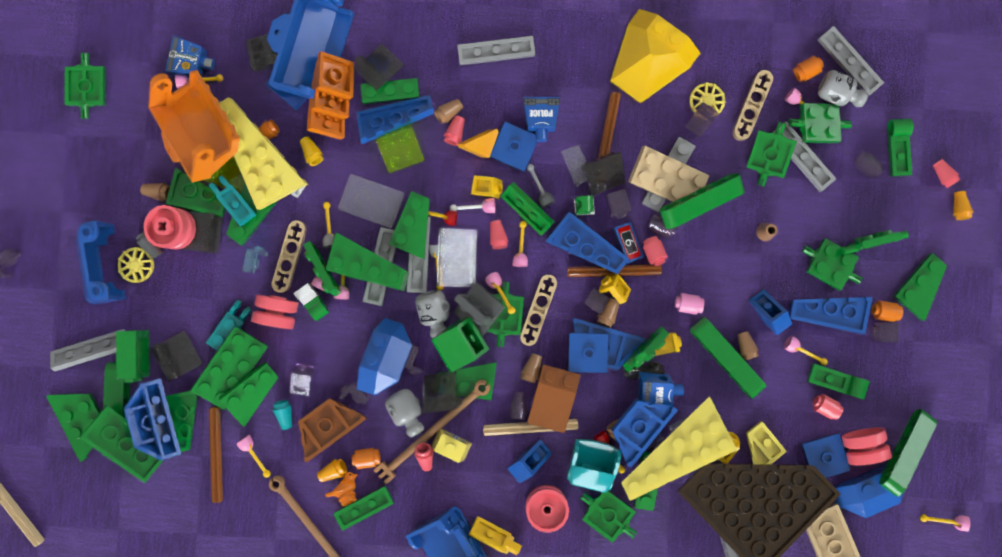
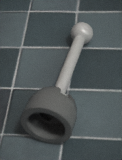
M528 164L527 170L531 172L541 192L539 196L541 207L545 208L555 203L554 197L551 193L544 192L534 171V165Z

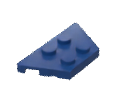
M576 318L572 320L575 333L608 334V368L618 370L645 340V338Z
M635 399L611 429L630 468L678 411L675 406Z

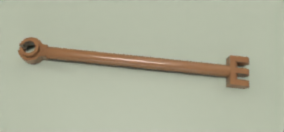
M481 379L477 381L475 389L390 464L387 465L383 461L373 471L377 473L382 468L383 472L379 477L381 479L387 474L389 477L384 480V483H389L396 476L393 470L414 453L418 444L428 441L479 395H486L490 390V383L485 386V391H480L479 385H485L487 380Z
M280 475L271 478L269 488L282 495L330 557H340L286 489L285 479ZM277 481L279 487H274L273 482Z

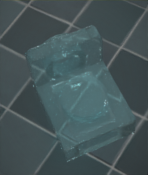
M253 246V249H247L242 271L254 273L259 266L257 256L269 257V253L264 252L265 248Z

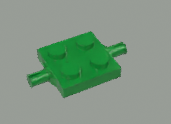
M81 53V64L65 66V105L81 107V119H89L90 107L106 106V68L89 65V53Z
M803 103L800 105V118L789 119L788 121L790 123L788 124L789 127H800L802 142L839 143L841 142V128L850 129L852 127L851 120H841L839 106L835 104Z
M778 121L775 133L761 130L758 132L747 164V168L754 169L760 173L757 185H760L762 182L761 186L765 187L768 176L785 177L797 141L786 138L783 135L786 123H783L781 130H779L782 122Z
M891 229L855 238V242L850 243L849 246L842 247V253L846 255L889 242H897L898 240L908 238L909 235L906 230L893 233Z
M826 238L822 240L819 248L816 250L805 245L801 251L811 257L810 265L806 272L838 291L843 289L848 279L857 284H860L863 277L853 273L854 266L859 257L853 253L844 255L842 247Z
M502 282L501 290L510 305L515 308V313H508V307L499 293L492 294L506 306L487 331L497 335L496 347L500 346V339L501 347H504L505 336L521 335L524 297L509 294L510 282H507L506 289L505 282Z
M659 327L623 364L625 370L630 372L634 367H640L645 360L647 362L656 355L654 351L656 349L659 350L666 343L664 339L669 333L663 327Z
M609 490L605 493L601 492L594 499L586 494V492L580 497L589 505L588 510L581 519L613 543L623 532L632 539L635 537L634 535L637 534V531L628 525L636 511Z

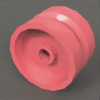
M167 205L156 206L145 218L144 234L147 240L154 246L174 250L183 249L195 237V220L184 209Z
M256 295L254 304L257 307L266 309V311H253L251 322L284 329H294L295 319L284 315V312L296 313L299 302L273 295Z
M865 428L842 435L844 447L850 449L846 452L847 461L850 465L875 464L892 457L890 446L884 444L888 440L885 428Z
M540 485L530 491L526 498L527 518L534 528L541 532L549 533L557 531L564 526L568 519L569 507L566 497L560 489L553 485ZM549 506L551 509L548 510V509L546 508V509L544 510V507Z

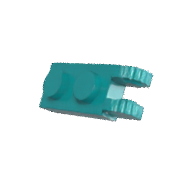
M221 175L218 177L219 181L226 187L223 191L220 192L212 182L208 185L216 194L217 199L241 227L255 217L256 214L232 184L230 185Z
M237 300L230 311L226 313L206 344L218 350L234 325L242 328L252 309L250 307L245 308L240 317H237L235 313L242 304L241 301Z

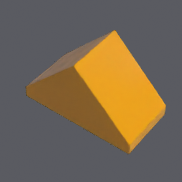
M488 129L457 145L459 148L481 158H489L499 132L497 129Z

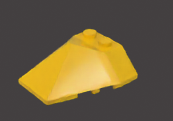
M639 9L627 26L610 82L641 104L679 75L686 72L700 55V52L686 34L661 16Z

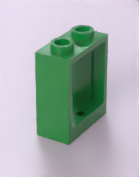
M149 330L116 331V379H124V382L143 381V377L150 376Z

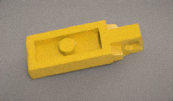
M479 516L476 517L468 534L505 554L511 552L517 555L522 545L513 541L514 537L511 536V533Z

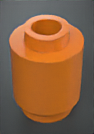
M811 56L798 63L793 68V73L799 82L807 81L822 73L824 64L819 57Z
M878 300L872 305L871 313L875 319L895 322L901 320L903 307L897 303Z
M373 447L355 450V454H352L353 466H356L357 469H364L381 464L379 449H374Z

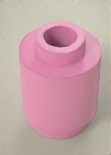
M680 293V296H676L675 308H677L678 312L697 315V313L703 312L704 298H700L698 295Z

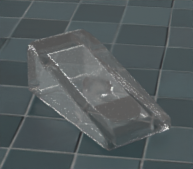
M578 144L561 152L576 187L595 178Z

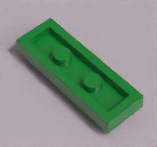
M417 78L361 84L363 104L409 100L420 97Z
M514 182L500 196L541 236L554 223Z
M311 241L303 244L306 249L304 254L310 262H313L315 266L313 271L318 278L321 277L323 281L321 286L324 291L335 297L342 293L331 272L326 270L327 264L317 246Z
M385 485L352 504L337 510L333 514L343 531L394 504V500Z

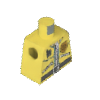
M441 428L437 432L431 446L435 452L460 463L465 460L472 442Z

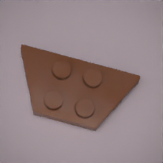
M329 398L298 421L305 455L304 461L306 463L365 421L367 417Z

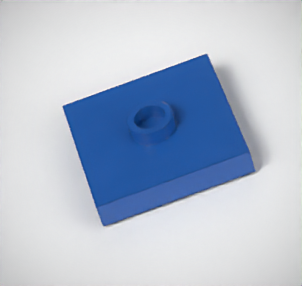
M504 122L490 158L525 172L537 145L536 135Z
M569 333L568 371L607 373L608 334Z
M839 433L801 443L807 465L815 466L825 478L851 471Z

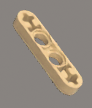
M767 70L760 71L754 77L734 125L732 134L738 141H743L751 135L772 85L773 75ZM763 75L766 76L765 80L768 82H765L761 88H758L762 81L760 78ZM753 92H758L761 95L759 102L752 100L751 95ZM750 109L753 111V119H747L744 116L745 110ZM744 123H747L744 128L746 134L740 136V132L737 130L741 129Z
M292 221L285 235L272 280V288L279 293L287 292L293 280L307 232L306 225L301 221ZM300 224L299 227L302 231L296 235V238H300V240L289 239L290 235L295 236L293 227H297ZM291 242L297 245V250L294 253H289L287 250V245ZM286 260L290 261L292 265L289 271L282 269V263ZM279 272L289 275L288 278L284 277L283 283L286 286L282 287L281 290L279 285H277V281H281L283 276H279Z
M545 275L541 278L524 323L520 339L527 346L536 343L553 298L557 280L552 275ZM548 278H551V282L554 283L553 287L549 286L547 292H551L550 296L546 293H539L540 288L542 290L545 289L543 281L548 280ZM541 295L547 298V304L543 307L538 306L536 303L537 298ZM535 313L541 317V321L537 325L530 322V316ZM527 324L538 328L537 332L533 330L532 336L534 340H530L529 343L525 342L526 338L523 337L530 330L526 328Z

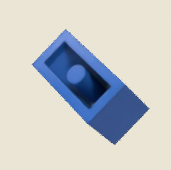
M764 289L749 299L750 304L762 321L776 335L792 325L788 311Z
M540 439L522 453L507 469L520 484L533 476L552 453Z

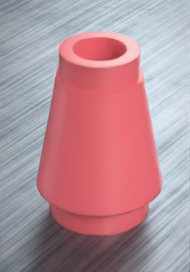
M454 116L444 134V141L446 143L458 146L457 144L462 142L464 118Z
M943 159L933 165L942 186L945 185L948 188L961 180L958 176L959 173Z
M501 220L491 221L490 245H492L494 250L506 248L509 241Z
M428 443L418 444L414 455L423 471H430L433 468V448Z

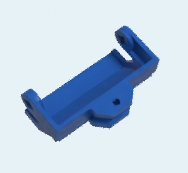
M294 0L290 15L284 13L272 21L267 40L272 50L278 54L268 83L276 90L314 99L316 91L311 86L318 53L322 51L341 58L355 13L353 11L337 7L343 6L344 0Z

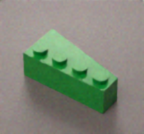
M338 233L335 234L326 267L327 271L405 291L409 272Z

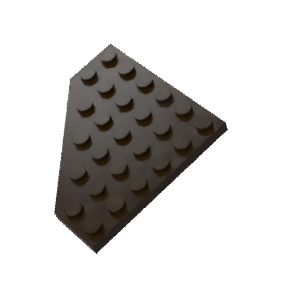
M709 463L700 467L677 490L739 557H781L841 495L815 466L783 464Z

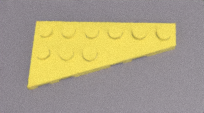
M228 97L219 102V106L226 112L229 122L235 126L236 133L240 137L238 152L234 157L256 209L261 210L308 185L297 174L294 167L289 165L284 159L285 157L269 139L249 120L245 112L232 98Z
M710 396L621 482L630 501L737 450Z

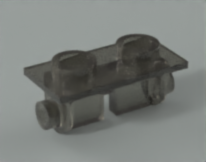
M655 361L644 362L640 367H634L630 372L624 369V377L639 380V372L665 374L663 364Z

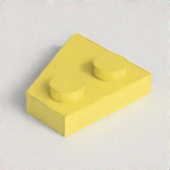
M759 421L746 432L753 464H772L787 452L762 421Z

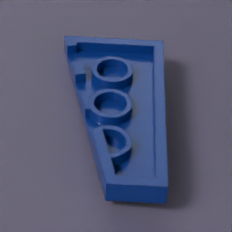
M430 95L356 112L361 144L434 114Z
M568 212L546 240L549 244L616 274H619L630 260L570 212Z
M873 297L791 300L789 317L797 321L865 335Z

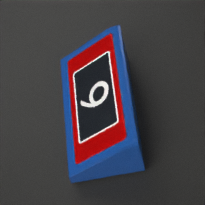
M631 222L613 228L621 252L630 259L627 264L644 257Z

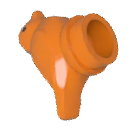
M347 472L333 491L326 493L325 496L338 497L342 506L352 504L357 500L354 490L356 488L355 478L358 475Z

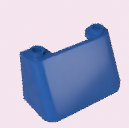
M100 221L83 223L75 236L84 297L90 304L126 300L125 290L117 289L114 282L104 283L99 246L108 245V237L116 234L114 224Z
M455 506L405 535L412 548L419 549L423 547L428 557H487L479 541L468 535L471 527L461 510Z

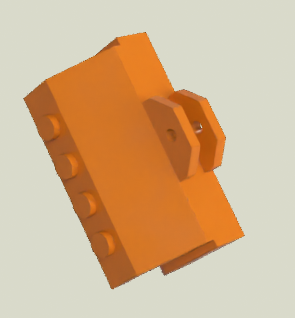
M198 70L190 71L189 83L174 92H171L172 82L167 74L155 75L150 80L148 108L162 130L161 136L165 150L173 162H180L191 182L211 178L212 174L238 152L240 137L236 133L235 126L229 122L226 112L221 109L218 99L213 96L209 85L204 82Z

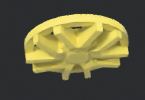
M708 82L694 88L689 98L692 111L697 116L705 119L719 115L726 102L725 93L715 83ZM705 86L704 92L699 89ZM708 86L712 87L711 93H708ZM715 89H716L720 94H715V95H714ZM695 92L699 93L701 97L695 96ZM721 97L722 101H716L715 98ZM693 99L699 101V103H697L695 106L693 104ZM716 104H721V107H720L719 110H718ZM699 105L703 107L700 112L695 109ZM711 107H713L714 111L716 112L715 114L711 113ZM706 109L708 115H703L701 113Z
M129 248L118 257V273L128 282H144L154 271V259L142 248ZM138 251H142L139 258H137ZM145 254L150 260H143ZM125 255L130 259L128 262L123 259ZM150 262V268L144 267V263ZM129 269L130 271L125 275L123 271ZM143 270H150L145 276ZM137 273H140L142 279H138ZM133 274L134 280L128 277Z

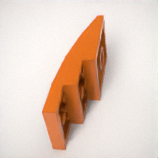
M320 51L311 86L316 92L314 99H309L307 131L341 140L345 137V119L349 117V100L353 97L354 62Z

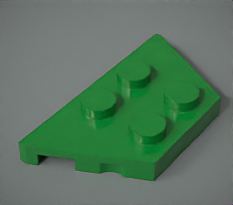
M92 393L51 394L46 396L79 461L86 460L93 447L83 441L80 436L101 412Z

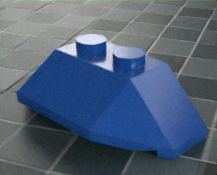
M384 318L373 330L359 366L357 390L376 396L399 382L412 348V343L402 323Z
M161 378L140 384L124 408L134 448L161 461L181 455Z
M888 463L834 486L841 493L835 500V503L840 508L864 518L900 504L903 494L896 497L879 484Z

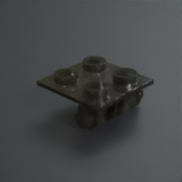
M268 34L246 40L250 66L253 71L261 72L268 68L271 69V64H275L278 53L272 50L267 40Z
M381 44L367 58L358 55L355 58L357 67L354 70L377 91L404 66V63Z
M611 152L608 155L600 156V160L595 158V162L593 160L582 165L584 173L587 172L590 196L626 183L621 152Z
M189 212L195 220L196 233L192 242L183 249L218 254L223 217L210 213Z
M185 330L162 343L155 344L151 348L168 382L203 364Z
M456 371L424 376L423 414L453 410L462 404V398L456 396Z

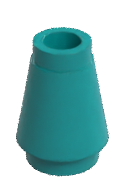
M288 400L275 402L272 410L281 429L286 430L293 427L291 404H289Z

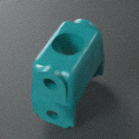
M575 439L566 480H569L571 485L605 493L611 490L619 469L621 450L599 441Z

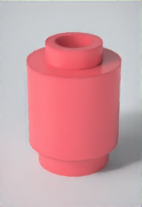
M653 236L643 241V249L649 263L655 266L664 264L668 256L661 240H658L657 236Z
M825 394L816 396L812 403L814 411L829 419H839L844 410L838 401Z

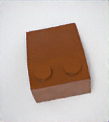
M543 365L537 381L527 424L565 433L581 375Z

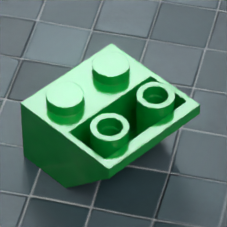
M471 317L457 320L431 339L450 373L475 361L489 350Z

